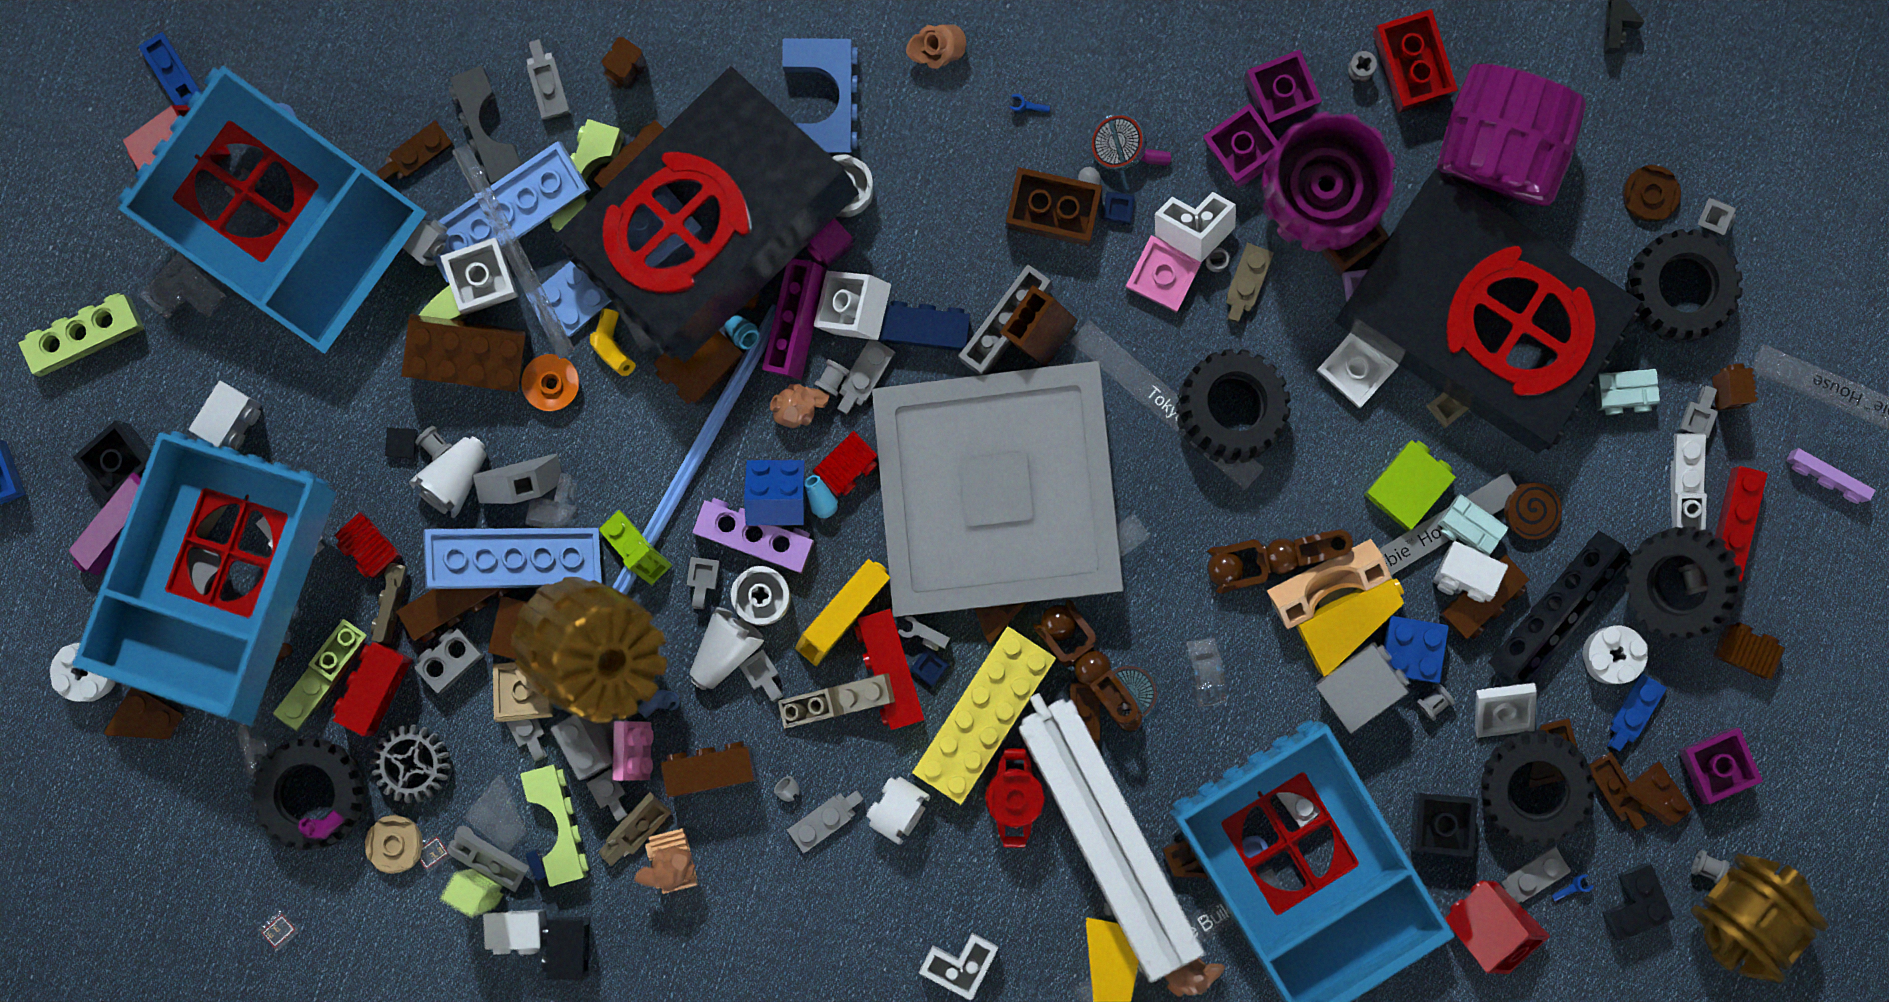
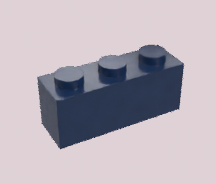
M891 301L890 305H886L881 326L880 342L962 351L967 345L970 314H964L965 309L948 307L947 311H938L936 306L929 304H919V308L907 307L908 303L902 301Z

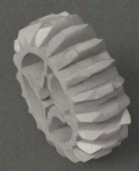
M411 725L408 734L407 728L400 726V736L394 730H390L388 733L391 741L381 738L380 742L385 748L374 749V752L381 755V758L371 760V763L374 765L380 764V769L372 771V775L379 776L382 774L383 778L378 780L376 784L378 787L386 783L388 784L384 790L385 795H389L395 790V801H399L404 794L405 803H411L414 794L417 802H423L422 792L428 798H432L434 794L431 787L436 790L443 788L437 782L438 778L448 780V775L441 773V770L451 768V764H442V759L450 757V753H440L439 750L444 748L446 743L442 741L435 745L434 742L438 738V734L433 733L427 738L429 730L427 727H423L418 734L417 725ZM410 739L416 740L414 746L410 748L407 754L402 755L392 752L400 743ZM424 745L432 754L433 768L423 761L422 754L424 750L422 748ZM411 756H413V762L421 768L411 769V772H409V766L401 760L412 759ZM389 760L397 764L400 769L399 783L394 780L390 773ZM421 773L430 776L421 786L406 788L408 782L412 780L415 774Z

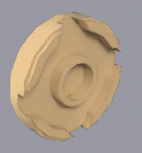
M399 815L385 816L377 820L378 822L368 830L365 839V851L369 861L379 871L391 874L405 872L413 867L420 858L423 848L422 834L417 825L409 818Z

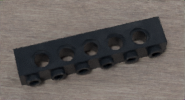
M1597 531L1488 661L1502 678L1514 686L1530 684L1625 571L1626 566L1630 565L1632 562L1629 559L1631 554L1624 545L1605 533Z

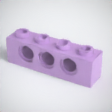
M713 498L712 502L704 500L692 532L693 534L803 574L814 541L809 539L810 533L797 528L790 532L782 529L783 525H746L745 509L740 508L739 512L728 509L729 503L716 498ZM725 517H732L735 520V528L731 532H723L720 529V522ZM752 527H759L762 530L763 535L758 542H750L747 539V532ZM779 537L789 539L790 546L785 552H777L774 549V541Z

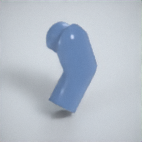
M657 690L648 703L643 701L638 706V712L647 719L656 708L675 710L680 704L679 696L673 691Z

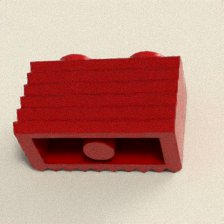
M852 431L813 469V473L820 477L836 497L841 493L847 496L858 485L855 480L862 473L867 476L877 467L878 464L875 460L878 458V455L855 431Z
M359 512L334 535L339 540L336 546L345 556L348 557L351 554L358 561L355 567L365 578L369 575L374 579L379 578L386 571L390 563H395L402 557L397 549L362 512Z

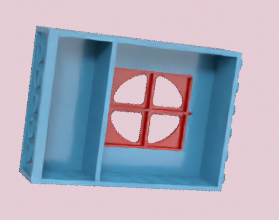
M222 66L218 70L214 67L204 80V83L208 85L202 94L196 91L187 103V107L190 108L185 118L179 115L169 128L173 132L169 140L166 142L164 139H161L152 151V154L156 156L150 165L144 162L134 177L139 181L133 189L127 186L119 196L117 201L121 205L118 209L325 354L427 212L228 68ZM247 144L260 148L263 151V158L245 181H239L212 162L210 159L211 153L221 146ZM274 161L282 164L293 185L294 205L291 211L287 213L282 212L254 190L256 183ZM200 169H206L235 191V196L217 220H210L198 203L195 192V176ZM246 200L251 201L279 222V227L273 233L257 238H246L230 234L226 230V225L240 205Z
M171 431L170 435L159 432L72 666L252 726L337 492L327 487L329 482L317 478V475L304 470L296 472L284 464L277 462L270 464L265 462V459L248 454L247 457L229 447L223 446L221 449L215 447L211 442L199 438L195 441L189 439V436L176 431ZM227 505H239L240 512L227 544L222 545L197 536L198 528L213 512ZM253 511L261 512L270 526L273 549L269 558L241 551L239 548L249 517ZM194 547L218 554L222 559L212 588L207 595L199 593L190 577L188 557L190 550ZM235 561L244 562L264 570L263 578L248 594L234 601L225 602L221 600V593L231 566Z
M1308 720L1296 728L1298 730L1296 734L1289 738L1287 735H1284L1272 743L1273 748L1263 753L1260 750L1247 758L1249 763L1241 768L1234 766L1226 770L1222 774L1224 778L1215 784L1210 781L1197 789L1199 793L1189 799L1186 796L1176 801L1172 805L1174 809L1169 811V814L1282 1001L1350 1002L1455 936L1328 725L1319 721L1313 723L1312 720ZM1277 793L1297 794L1314 803L1319 808L1320 814L1317 818L1296 831L1289 832L1272 806L1270 798ZM1255 806H1260L1278 834V841L1257 855L1248 858L1244 853L1242 844L1243 825L1249 811ZM1329 826L1334 841L1333 858L1327 872L1321 877H1316L1298 849V842L1321 827ZM1287 851L1304 877L1306 884L1302 889L1294 891L1279 889L1263 881L1257 875L1256 869L1277 854Z

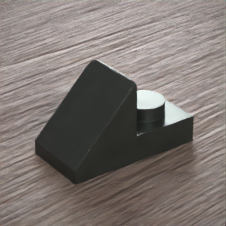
M1607 0L1603 54L1615 55L1620 47L1624 46L1626 30L1622 29V27L1639 29L1645 23L1643 18L1627 0Z

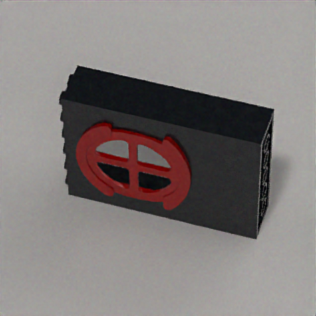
M730 66L555 235L563 243L559 248L580 271L587 275L596 287L601 288L616 306L619 305L629 319L635 324L637 323L653 342L656 341L672 360L677 356L685 364L828 225L859 192L844 167ZM687 180L702 184V190L677 214L669 213L653 198V193L657 189L673 182ZM710 197H715L720 204L719 225L712 240L708 244H703L684 227V223ZM641 205H646L664 222V226L639 251L633 252L628 243L629 225L635 211ZM672 234H677L695 251L693 259L679 266L661 269L646 265V259Z
M1435 169L1420 188L1334 322L1538 454L1544 449L1549 450L1553 444L1556 445L1565 433L1561 429L1562 426L1564 427L1568 421L1571 422L1580 409L1576 404L1583 397L1586 398L1595 385L1592 379L1598 373L1601 374L1610 362L1607 356L1610 355L1613 349L1616 350L1625 338V335L1622 333L1628 326L1631 327L1638 318L1640 312L1636 309L1641 301L1446 174ZM1522 278L1535 282L1538 288L1523 313L1518 314L1487 294L1488 286L1501 279ZM1549 293L1554 294L1559 299L1567 312L1570 322V337L1566 343L1560 342L1532 323L1533 315ZM1478 304L1486 306L1512 324V330L1495 354L1490 353L1484 347L1476 333L1473 313ZM1523 333L1529 334L1557 354V359L1554 363L1538 369H1521L1510 366L1506 362V358Z

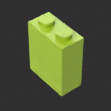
M1413 440L1409 441L1364 493V496L1407 532L1415 527L1456 478L1451 473L1453 468L1442 459L1439 461L1435 460L1429 455L1431 450L1419 440L1416 443Z

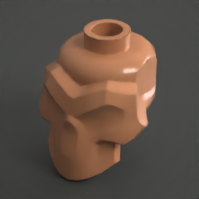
M953 24L927 25L921 29L920 34H915L910 39L906 47V54L917 63H927L928 67L939 69L941 66H946L949 61L957 60L963 56L967 44L963 30Z
M790 384L787 389L782 390L779 395H774L771 400L770 410L773 411V419L776 423L792 429L800 424L808 426L813 419L815 407L824 408L829 401L830 393L799 384Z
M670 846L667 851L658 848L650 868L643 867L635 875L634 881L644 886L661 888L667 892L674 891L676 887H680L683 884L684 880L690 882L696 865L691 863L692 855L687 850L676 846Z
M1196 958L1169 972L1164 977L1169 982L1167 988L1179 997L1183 993L1189 996L1194 994L1201 995L1220 977L1226 967L1223 964L1212 963L1207 966L1201 959Z

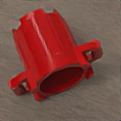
M1004 748L999 761L997 775L991 780L986 790V806L991 816L996 820L1003 848H1025L1030 836L1032 822L1041 815L1045 801L1042 785L1033 776L1031 762L1025 748ZM1006 760H1024L1023 770H1006ZM1005 826L1013 828L1023 826V836H1005Z

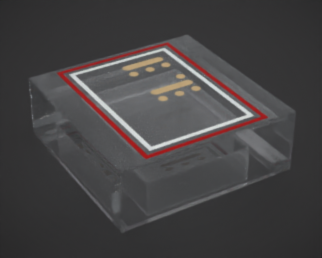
M437 832L423 841L421 856L418 859L427 873L432 872L452 858L447 852L448 847Z
M282 910L277 912L258 929L276 952L280 951L301 932Z

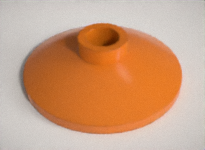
M556 354L541 355L533 359L526 366L521 380L522 391L528 402L537 409L558 411L567 407L575 399L579 389V376L573 364L566 358ZM555 379L557 381L554 389L547 388L548 380Z

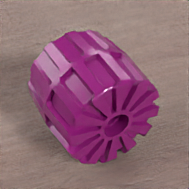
M1485 63L1474 64L1470 67L1453 106L1442 143L1437 169L1459 184L1468 185L1471 189L1485 194L1491 190L1504 200L1513 201L1515 199L1531 206H1536V204L1542 207L1550 206L1556 198L1571 162L1586 108V100L1581 94H1578L1571 88L1536 74L1506 66Z
M1328 112L1314 114L1303 124L1296 123L1279 139L1271 150L1264 167L1261 191H1264L1265 203L1263 210L1267 220H1276L1279 224L1277 231L1283 239L1289 243L1294 239L1302 241L1301 246L1308 251L1321 252L1327 247L1340 250L1358 241L1377 225L1389 206L1395 185L1392 183V175L1396 166L1393 154L1388 152L1382 141L1384 136L1375 127L1370 128L1359 121L1358 116L1346 113L1342 116L1329 115ZM1322 179L1330 181L1333 187L1332 191H1322L1319 188L1318 181Z

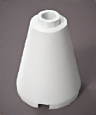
M473 436L470 439L462 438L416 474L409 482L411 487L414 489L417 485L422 490L419 495L426 502L443 514H446L448 510L451 511V517L455 518L460 512L474 483L473 474L479 472L487 456L484 451L486 446Z
M717 607L712 614L690 670V675L693 677L692 683L702 690L707 688L714 689L764 642L762 634L743 618H740V620L731 618L733 612L721 607Z

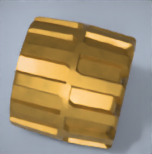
M575 576L564 577L562 581L543 585L537 589V593L527 604H523L517 614L519 618L515 631L512 632L511 645L515 648L517 657L515 664L520 673L553 704L591 722L605 723L612 720V715L620 720L633 715L638 711L636 702L639 699L648 703L657 692L658 685L653 680L656 674L665 675L667 658L659 655V646L667 644L665 636L661 630L649 623L654 617L627 595L595 580L589 582Z

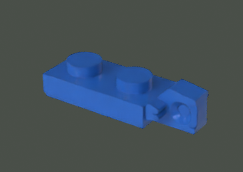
M1641 673L1610 722L1612 723L1610 730L1615 733L1607 746L1617 752H1621L1627 740L1633 743L1640 735L1667 688Z

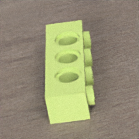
M120 293L110 295L104 299L105 303L94 307V305L84 307L77 312V316L71 319L67 317L58 319L51 324V328L43 332L42 330H35L25 335L26 339L18 344L32 374L42 377L144 330L145 328L132 299L124 294L120 295ZM107 314H111V325L103 328L101 325L102 318ZM84 326L86 328V335L83 339L77 340L75 337L76 330ZM58 338L60 341L58 350L50 352V342Z
M472 868L456 872L440 899L472 917L489 910L491 911L492 908L495 909L503 897V894L500 892L503 885Z

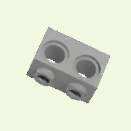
M452 629L448 630L440 637L439 641L441 644L433 651L430 648L417 658L419 663L414 668L437 694H442L485 656L461 629L455 631ZM461 641L465 645V653L463 656L456 658L452 654V646L456 642ZM435 661H440L444 667L443 673L439 677H434L430 672V666Z

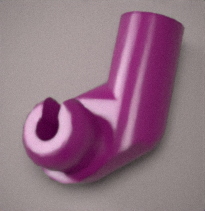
M1143 139L1141 149L1135 158L1148 164L1168 166L1171 161V153L1146 149L1147 142Z
M333 810L324 820L303 818L299 822L298 829L307 838L325 839L345 819L336 810Z

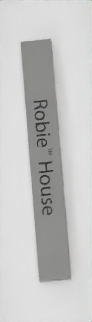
M1508 472L1466 496V498L1488 514L1493 515L1505 508L1506 500L1516 490V485ZM1448 508L1378 549L1383 555L1391 575L1451 540L1440 532L1442 527L1438 525L1439 520ZM1346 587L1335 590L1324 596L1318 602V606L1322 607L1357 588Z

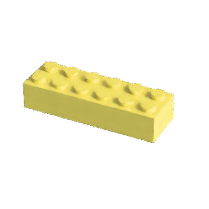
M1007 626L912 773L961 805L1056 657Z

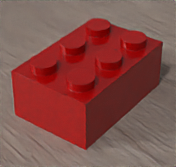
M1432 9L1376 26L1373 36L1398 114L1452 98L1458 88Z
M372 641L370 646L366 645L359 657V661L362 663L358 671H353L346 682V687L349 689L345 697H340L333 708L332 713L335 716L332 721L362 736H375L413 658L383 643Z

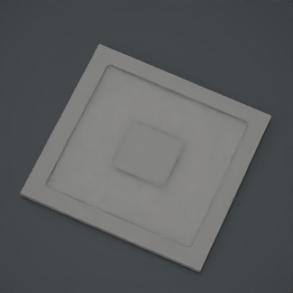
M1100 361L872 389L893 617L1124 592Z

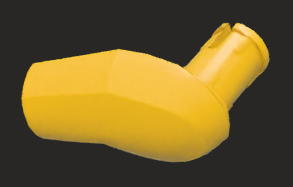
M602 308L596 332L590 334V344L595 352L621 376H628L633 372L636 365L617 342L614 341L615 338H613L620 313Z

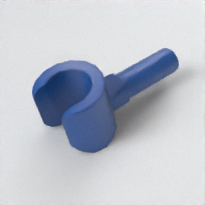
M1013 94L1011 96L1014 100L1022 101L1019 107L1009 106L1014 113L1021 114L1025 110L1049 113L1050 106L1028 102L1021 94Z
M1589 875L1576 876L1571 885L1551 895L1554 901L1571 893L1591 891L1594 885H1589L1585 888H1582L1580 885L1581 879Z

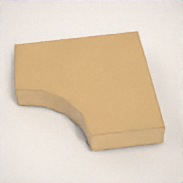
M515 662L493 664L495 722L553 717V703L546 699L520 673Z

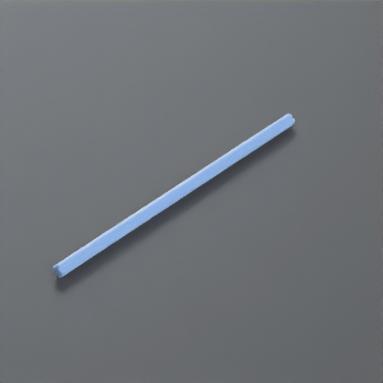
M771 305L758 328L759 340L757 344L745 351L642 535L653 547L765 351L777 305ZM625 565L612 588L627 595L638 575L629 570ZM553 704V707H554V708H556V709H558V710L563 709V708H561V707H559V706Z

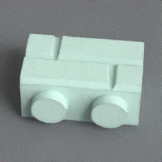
M1656 369L1597 374L1593 379L1595 383L1597 411L1605 410L1606 415L1622 414L1623 408H1634L1635 413L1652 411L1651 406H1655L1660 402Z
M1462 494L1454 499L1438 522V525L1442 527L1440 532L1452 541L1458 538L1467 547L1487 556L1492 553L1508 530L1507 526Z

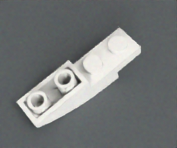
M1674 434V458L1671 461L1672 528L1693 526L1697 530L1706 529L1707 494L1704 493L1705 434Z

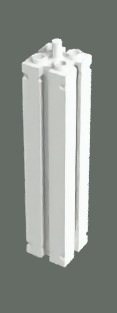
M1040 693L1030 697L1029 699L1036 713L1022 720L1023 723L1019 727V733L1149 983L1204 955L1195 934L1072 700L1065 703L1064 699H1061L1047 708Z

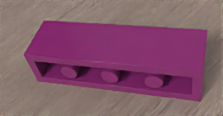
M794 258L787 263L762 370L777 376L802 380L827 268L815 262Z

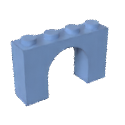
M783 38L782 67L784 73H818L833 81L840 94L837 108L830 117L818 123L795 124L831 157L842 154L852 156V149H857V132H852V121H857V104H852V93H857L858 86L857 76L852 75V65L858 64V48L852 47V39Z

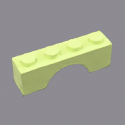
M587 119L585 126H581L577 137L579 145L576 153H572L571 159L585 182L595 168L612 162L618 156L625 136L619 128ZM585 195L550 217L551 227L557 233L587 205Z
M554 764L521 773L527 802L537 803L546 807L554 815L558 825L557 842L551 852L542 858L549 887L587 877L585 871L589 870V863L586 854L580 853L578 843L582 842V836L579 826H573L571 814H575L571 797L566 798L563 786H567V779L564 769H559L558 765Z

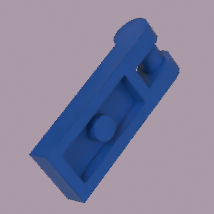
M163 31L138 46L175 105H187L196 91L201 94L203 93ZM187 86L190 93L181 97L178 91Z

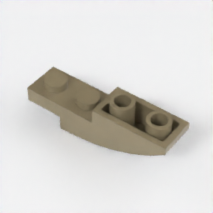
M889 673L782 699L778 701L783 726L786 729L895 702Z

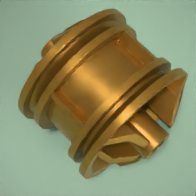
M1738 853L1734 861L1739 869L1731 866L1708 896L1703 899V904L1707 908L1704 909L1694 905L1691 912L1705 927L1703 935L1709 950L1713 952L1711 956L1722 966L1733 972L1739 963L1744 960L1745 963L1738 971L1741 975L1782 983L1785 976L1780 971V968L1789 970L1809 943L1815 939L1817 934L1813 928L1825 931L1829 925L1824 917L1813 907L1816 899L1810 886L1806 884L1808 881L1798 871L1789 865H1785L1776 876L1774 873L1781 865L1779 862Z

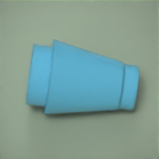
M735 314L724 325L725 330L736 347L750 349L757 344L759 332L757 326Z
M818 475L808 477L804 485L812 513L819 518L832 516L838 509L837 497Z

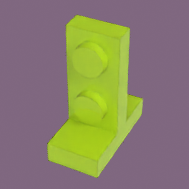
M618 510L599 528L603 536L624 559L622 562L627 568L649 584L653 585L672 566L666 557L656 551L622 511Z

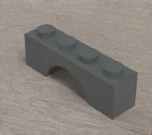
M480 65L450 77L453 86L448 89L454 103L459 102L463 112L459 113V117L464 129L470 128L473 139H470L469 143L474 155H480L484 164L479 166L485 182L490 181L493 185L520 167L522 162L513 144L499 143L486 135L483 125L484 113L496 96L486 70Z

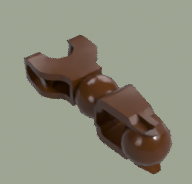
M1338 529L1294 539V541L1287 538H1278L1271 541L1267 547L1261 545L1260 541L1255 539L1228 546L1211 547L1206 551L1212 556L1207 565V573L1210 579L1216 585H1219L1215 592L1224 594L1235 589L1263 584L1268 580L1271 571L1279 575H1285L1293 572L1298 566L1321 563L1345 556L1352 550L1353 539L1347 531ZM1335 538L1343 539L1346 543L1345 548L1341 551L1334 550L1331 546L1332 540ZM1253 548L1257 549V563L1261 566L1262 574L1240 580L1244 573V564L1241 558L1234 552Z
M1066 599L1065 606L1054 605L1049 607L1042 615L1041 624L1033 623L1034 631L1046 642L1064 667L1073 666L1075 668L1077 679L1082 684L1090 686L1093 693L1121 730L1124 732L1138 730L1143 723V716L1136 701L1111 670V663L1108 657L1102 652L1097 651L1098 639L1094 631L1078 612L1073 601ZM1078 625L1088 640L1084 646L1077 647L1074 654L1066 655L1055 641H1063L1070 638ZM1124 710H1131L1129 715H1121Z

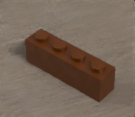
M432 589L396 612L413 641L419 642L422 640L423 643H427L439 635L437 632L439 629L446 625L449 629L458 625L464 620L462 617L464 614L471 610L475 614L489 605L487 601L497 595L500 599L501 596L508 595L514 589Z

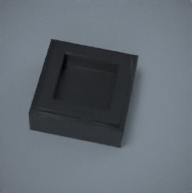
M387 427L385 456L415 459L417 430Z

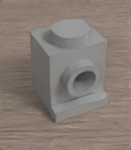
M1709 198L1697 225L1726 235L1727 230L1731 229L1735 221L1737 208Z
M435 219L433 221L421 220L402 248L422 265L434 266L436 261L433 259V256L439 255L445 248V240L449 236L446 233L448 229Z

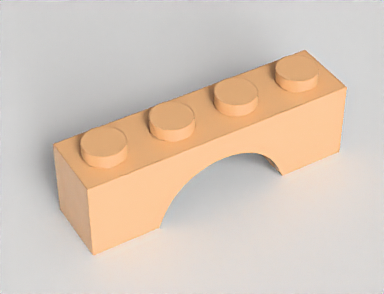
M1370 539L1353 547L1347 555L1327 560L1267 590L1275 611L1288 630L1314 617L1316 605L1327 594L1346 587H1356L1367 591L1392 577L1383 555Z

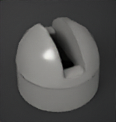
M1085 167L1080 171L1077 180L1100 185V175L1095 168Z
M1215 248L1205 258L1207 268L1212 272L1223 271L1229 263L1228 253L1222 248ZM1223 260V263H1219V264H1212V263H1211V262H1216V261Z
M786 776L776 784L774 793L783 801L789 802L794 801L793 796L795 794L799 796L800 788L791 776Z

